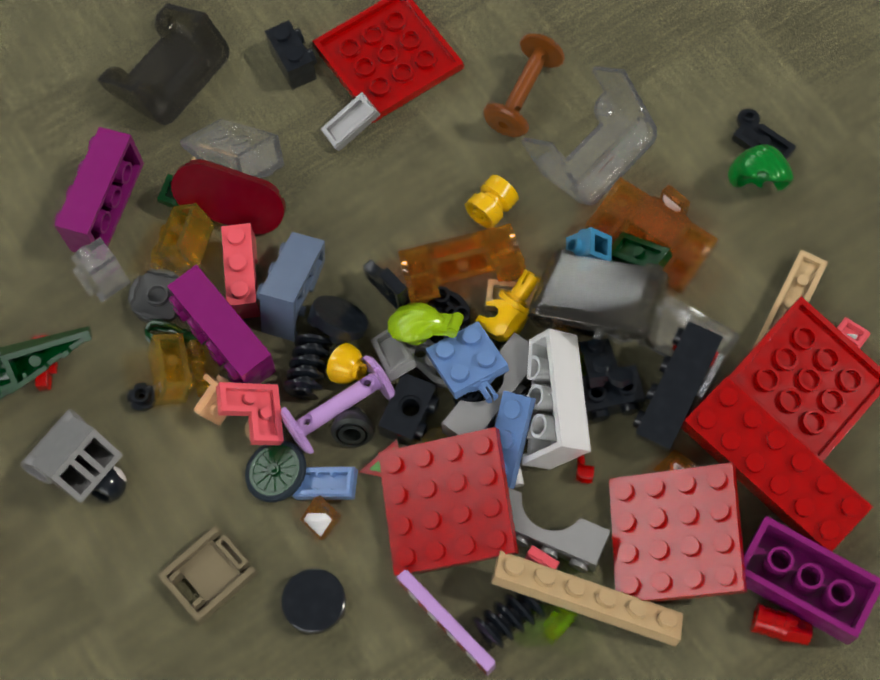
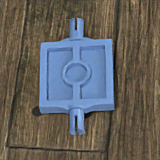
M479 321L460 330L455 338L444 336L445 338L425 349L428 358L455 399L480 390L487 403H492V399L495 401L498 398V394L490 384L495 378L508 372L509 367Z

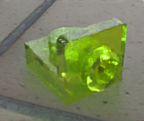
M556 606L561 613L558 614L554 611L544 622L543 626L546 630L543 632V638L553 646L578 618L579 613Z

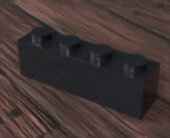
M688 321L685 329L678 328L672 344L677 347L672 356L666 354L659 369L664 374L659 384L652 383L645 398L650 401L646 412L642 410L638 412L632 427L637 429L635 437L667 452L670 451L723 336Z

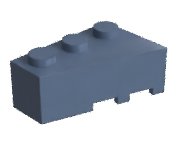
M292 232L287 242H282L276 263H271L266 282L261 283L257 290L256 298L260 300L262 333L295 341L298 334L296 331V320L298 315L304 317L307 307L302 306L308 292L314 291L325 262L324 240Z

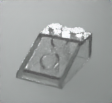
M219 119L180 140L181 146L196 159L207 160L261 179L273 175L274 171L284 166L279 135L228 120Z

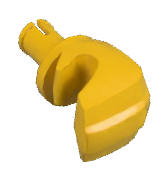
M524 269L511 291L501 289L498 294L500 299L486 302V305L496 307L498 314L495 317L489 318L479 315L475 321H479L488 336L499 342H507L514 332L519 335L530 315L531 308L527 305L528 302L526 300L541 279L538 276L535 277V274L531 271Z

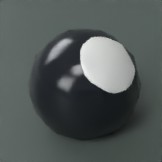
M113 466L91 491V496L106 503L119 500L126 491L127 480L125 474L120 468Z

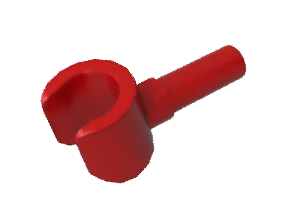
M584 455L577 457L576 480L580 483L592 484L595 466L585 465Z

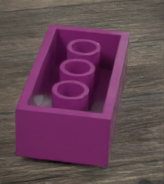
M99 127L95 136L91 137L88 144V152L84 160L79 163L73 185L68 187L65 203L62 209L56 213L54 220L55 228L71 252L103 259L144 165V161L130 134Z
M197 264L167 286L171 294L168 300L174 307L173 310L183 323L185 321L192 329L190 331L200 344L206 341L205 345L210 351V356L219 367L224 364L223 367L232 383L261 384L276 372L271 353Z
M768 516L764 517L744 552L747 589L847 645L858 638L880 594L879 577Z

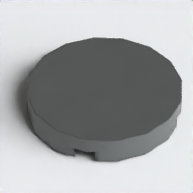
M154 268L148 270V273L143 276L139 275L133 281L128 295V301L133 313L146 323L155 319L167 322L176 319L178 316L168 300L171 294L167 286L179 276L166 268Z

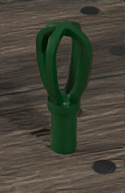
M151 320L145 327V338L153 345L169 346L178 343L186 344V342L200 344L191 331L182 329L167 321ZM150 331H162L176 335L153 334Z

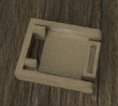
M217 526L210 529L157 575L200 625L258 573L254 567L248 568L243 574L241 573L248 567L249 562L225 534L214 543V540L222 533ZM184 578L201 595L192 605L176 587Z

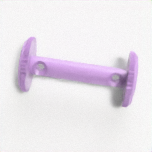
M367 355L362 357L364 364L368 368L369 374L298 420L293 418L286 407L281 409L280 415L287 430L305 453L312 454L314 452L306 438L308 434L379 389L388 401L394 396L395 390L388 376L373 357Z

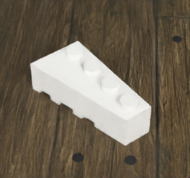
M549 328L529 339L527 379L532 380L526 396L536 398L527 435V454L522 455V465L551 470L591 452L578 337L575 334Z

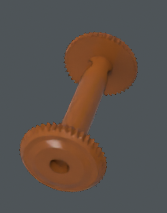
M532 33L521 38L520 50L528 57V61L505 105L490 103L483 109V116L488 125L505 136L521 137L527 134L529 124L525 117L519 113L543 66L557 68L564 63L565 55L562 48L548 36Z

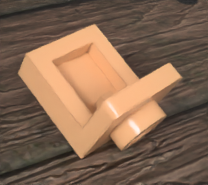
M206 373L203 379L210 386L193 410L200 416L221 426L227 416L218 415L216 386L219 382H232L220 374L214 378Z

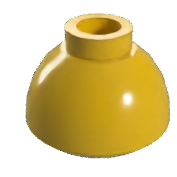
M350 343L338 346L331 353L327 362L328 378L338 384H348L364 378L368 368L362 360L361 352Z

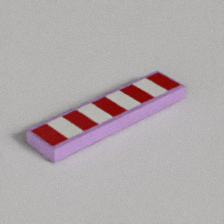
M408 570L402 571L397 576L399 585L488 676L496 668V661Z

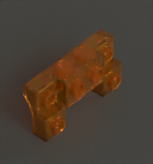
M622 177L612 186L604 201L585 226V229L592 227L612 236V242L623 231L670 248L673 256L657 276V279L681 295L698 274L699 268L715 249L718 238L692 223L685 214L675 212L667 207L660 198L651 197Z
M511 223L397 251L411 303H426L433 298L440 297L438 289L440 284L493 271L498 282H510L517 280L522 275L524 269H526L525 259L519 248Z

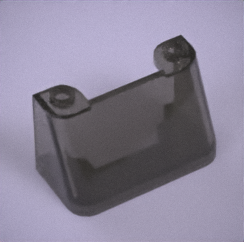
M166 3L158 12L154 21L155 29L161 36V39L129 74L120 67L111 66L97 79L107 92L152 121L162 125H169L176 120L226 63L230 54L227 42L207 13Z
M558 249L557 253H551L531 299L527 316L539 328L552 329L554 323L557 328L563 329V326L619 335L622 340L631 338L639 340V346L654 348L670 278L663 271V267L657 264L646 263L644 267L577 256L570 250Z

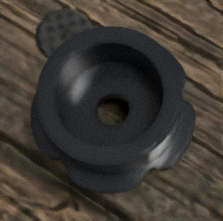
M144 382L134 385V389L129 390L127 400L131 403L130 406L134 410L148 411L156 403L157 391L152 385L148 386ZM141 394L145 395L143 399L139 398Z

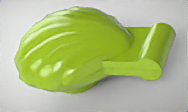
M422 302L409 303L399 307L387 321V332L395 340L409 345H420L433 336L455 338L464 316L460 312H454L453 314L439 313L434 307Z

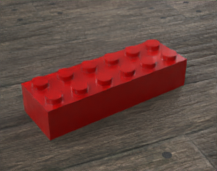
M727 376L684 420L681 429L720 464L732 462L736 468L737 480L793 531L830 551H833L873 508L867 500Z

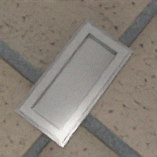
M361 92L320 130L333 147L340 151L381 114L367 96Z
M386 330L371 339V342L387 376L391 381H394L418 365L407 343L395 340Z

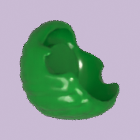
M767 144L753 146L745 150L732 162L728 170V180L735 188H740L750 183L763 188V184L770 181L774 183L778 191H781L789 186L794 179L792 168L786 158L777 148Z

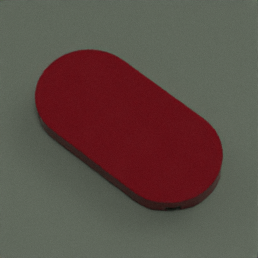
M196 159L181 165L172 178V194L183 209L228 226L251 223L254 234H265L275 230L281 224L286 212L284 197L282 199L278 188L274 184L207 160Z

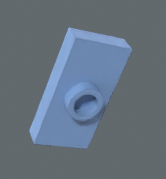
M306 467L305 478L299 489L293 494V497L296 500H355L358 470L356 467Z

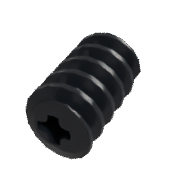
M299 335L295 338L294 344L296 347L293 348L291 353L293 358L289 362L290 370L286 373L287 381L284 382L283 389L289 395L298 399L318 400V396L313 394L312 391H321L322 385L316 383L315 380H324L325 375L318 371V369L327 368V363L320 358L330 357V352L323 347H332L333 342L320 335Z
M514 591L516 598L510 594L504 595L503 598L506 606L498 601L494 602L495 614L489 609L483 610L485 621L476 616L472 621L491 648V645L494 643L503 649V636L513 641L515 640L514 628L524 633L523 622L525 620L533 626L536 624L533 616L534 613L543 618L546 617L541 601Z

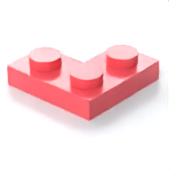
M218 383L216 386L218 415L248 416L251 445L280 446L284 442L278 384Z

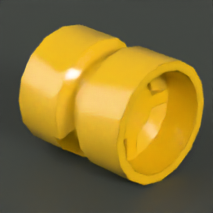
M494 174L480 187L481 192L479 194L474 193L465 203V209L470 217L486 229H493L503 218V212H508L519 200L514 187L504 178Z

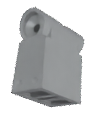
M69 408L23 459L20 465L32 477L47 484L54 483L72 498L82 503L123 454L98 431L89 426L80 415Z

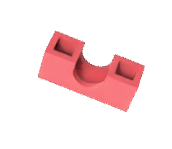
M251 223L221 226L226 300L242 319L261 317L260 300L256 298L258 290L255 264H258L256 237Z

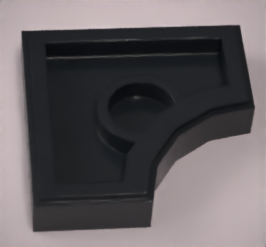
M372 259L363 265L366 279L396 310L410 303L407 287L388 267L382 269Z

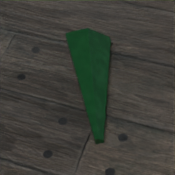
M90 326L0 347V400L42 374L49 366L62 357L68 356L72 350L84 342L90 341L92 339Z

